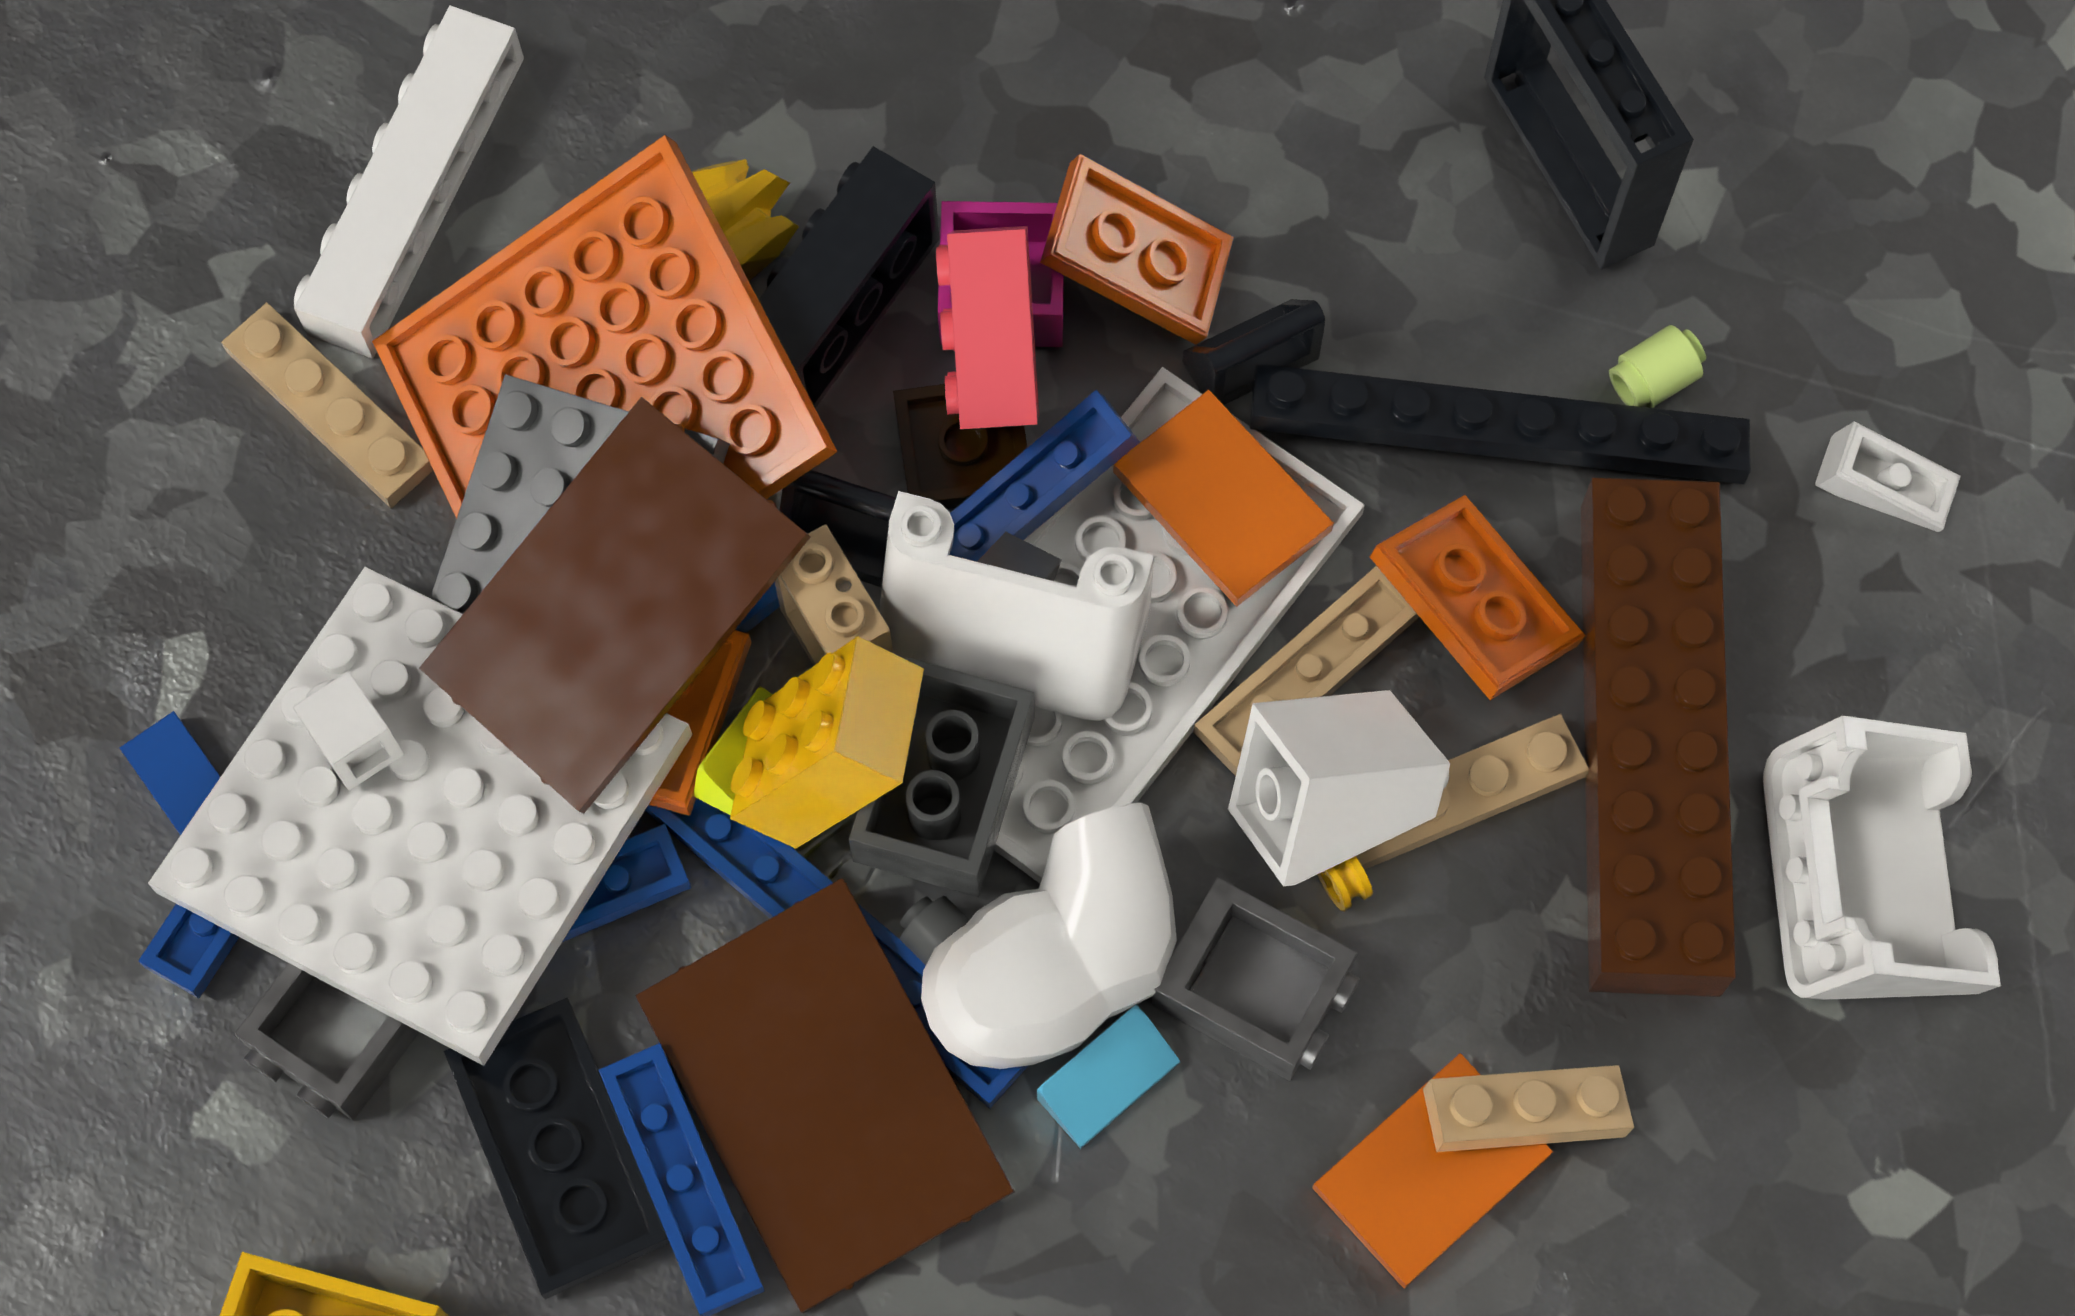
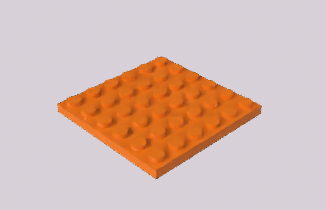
M666 135L656 140L372 341L456 519L505 374L625 411H630L637 401L643 397L674 424H680L685 429L729 443L730 445L723 464L765 499H768L838 452L677 142Z

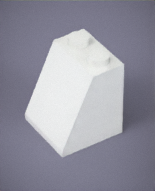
M1390 690L1253 703L1228 810L1283 887L1292 886L1435 818L1443 789L1449 781L1450 762Z

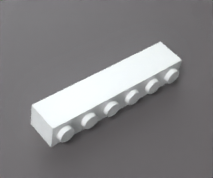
M449 5L440 25L434 24L430 28L424 42V56L414 74L409 73L403 80L398 94V107L390 122H385L379 127L373 141V155L364 173H357L352 179L347 192V206L338 223H333L327 228L321 242V256L312 274H307L301 279L294 296V310L308 336L374 359L377 353L372 341L389 329L524 60L514 27Z

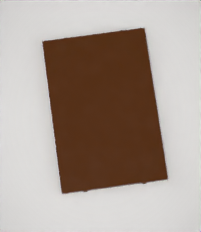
M641 397L419 669L451 697L454 704L463 707L540 777L541 782L550 785L577 811L584 814L811 536L778 510L774 501L766 500L685 433L682 425L674 424Z
M843 878L806 899L795 902L792 907L688 966L680 967L674 974L635 995L801 1313L810 1310L843 1290L852 1289L855 1283L960 1223L971 1221L974 1215L1015 1193Z

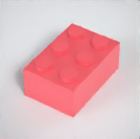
M1028 226L951 231L947 234L948 245L936 247L938 285H950L952 308H945L943 312H940L943 350H955L956 371L948 372L947 376H945L947 415L959 414L960 429L1037 425L1039 419V400Z

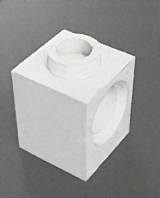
M350 671L336 679L325 680L317 684L308 692L305 699L292 706L348 791L404 755L390 729Z

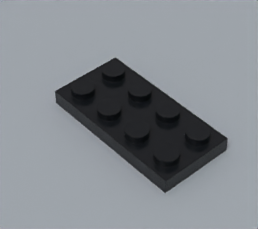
M568 997L512 1021L484 1066L451 1048L444 1051L539 1291L544 1299L670 1244Z

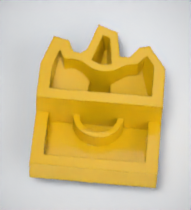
M746 159L719 163L692 171L748 281H750L780 255L800 227L782 215L770 217L771 209L790 182L765 169L746 178L749 169Z

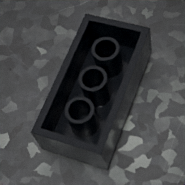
M874 146L860 164L853 162L847 167L838 183L835 198L826 210L819 208L812 214L803 230V241L791 257L784 255L776 262L768 276L767 289L759 298L760 304L815 409L939 240L935 182Z

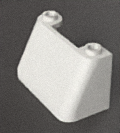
M898 491L889 520L879 612L891 632L894 654L906 660L909 657L1034 692L1035 707L1085 720L1099 721L1111 717L1120 710L1126 699L1150 613L1154 555L1124 547L1108 546L1098 549L1086 559L1075 587L949 555L954 540V523L949 511L942 504L932 499Z
M1840 716L1779 745L1771 752L1763 772V788L1784 971L1788 986L1797 996L1829 1000L1980 994L2001 986L1997 954L1993 941L1987 933L1972 928L1955 930L1940 809L1950 806L1961 799L1971 782L1972 768L1966 733Z

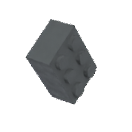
M908 657V661L924 668L903 783L858 810L849 836L853 862L979 897L1035 719L1034 692Z

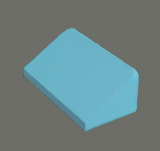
M1136 1004L1037 1089V1100L1081 1149L1180 1064V1060L1148 1016Z

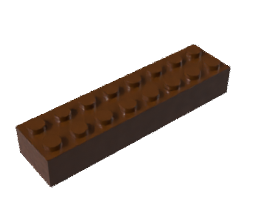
M1592 478L1581 505L1583 632L1586 635L1583 639L1585 762L1589 768L1585 777L1589 992L1721 997L1735 979L1736 969L1720 482Z

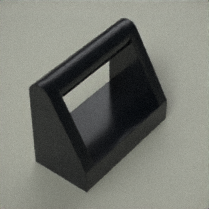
M1290 299L1184 350L1182 362L1199 391L1204 394L1207 390H1210L1225 405L1252 392L1256 364L1301 368L1318 360L1325 327L1323 310L1315 300Z
M810 470L782 489L779 510L807 534L826 524L860 581L882 588L889 520L896 497L814 470Z

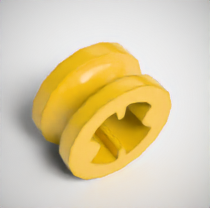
M1356 856L1317 874L1330 899L1343 912L1352 907L1351 901L1353 898L1358 896L1366 900L1373 895L1369 878Z

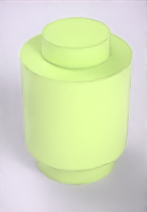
M1668 325L1618 357V364L1609 370V377L1615 391L1626 405L1654 408L1702 378L1703 367L1701 363L1706 360V354L1700 341L1690 330L1685 329L1681 332L1675 326Z

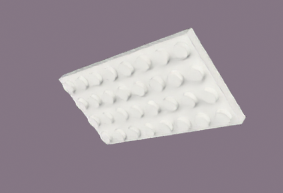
M1162 367L1121 418L1137 439L1142 442L1200 397L1202 393ZM1237 417L1235 418L1334 523L1332 532L1238 607L1231 602L1113 473V465L1024 540L1062 559L1054 581L1075 587L1086 559L1098 549L1108 546L1124 547L1154 555L1150 613L1126 699L1120 710L1109 718L1097 721L1085 720L1035 707V719L994 850L1038 883H1041L1055 832L1064 825L1085 815L1114 806L1138 803L1194 731V724L1209 712L1363 515L1365 504L1256 430L1250 429L1249 425Z

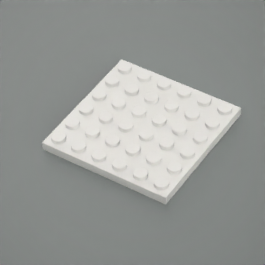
M364 567L148 884L157 894L484 1066L693 734L688 723L666 713L584 814L577 811L550 785L541 782L540 777L463 707L454 704L451 697L419 669L463 614ZM347 671H350L404 753L402 757L350 791L347 790L292 707L305 699L308 692L317 684L325 680L336 679Z

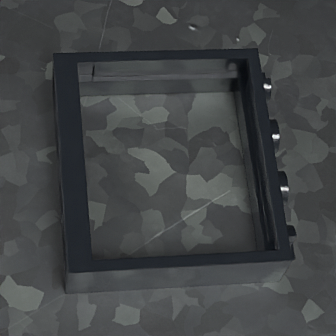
M1503 0L1484 78L1600 269L1602 270L1654 246L1692 146L1693 137L1606 0ZM1551 45L1627 166L1623 180L1549 63L1548 55ZM1515 73V83L1518 87L1507 91L1501 79ZM1646 139L1651 149L1641 153L1635 143Z

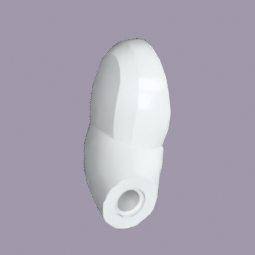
M1143 803L1114 806L1085 815L1064 825L1054 833L1039 889L1001 895L979 909L965 926L958 929L934 949L923 970L921 1000L929 1027L948 1052L973 1066L1005 1069L1034 1065L1074 1050L1106 1019L1141 1003L1156 993L1154 989L1162 982L1177 938L1172 891L1149 806Z

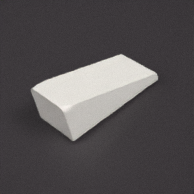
M1854 421L1835 432L1831 437L1815 486L1840 498L1940 532L1944 529L1961 476Z

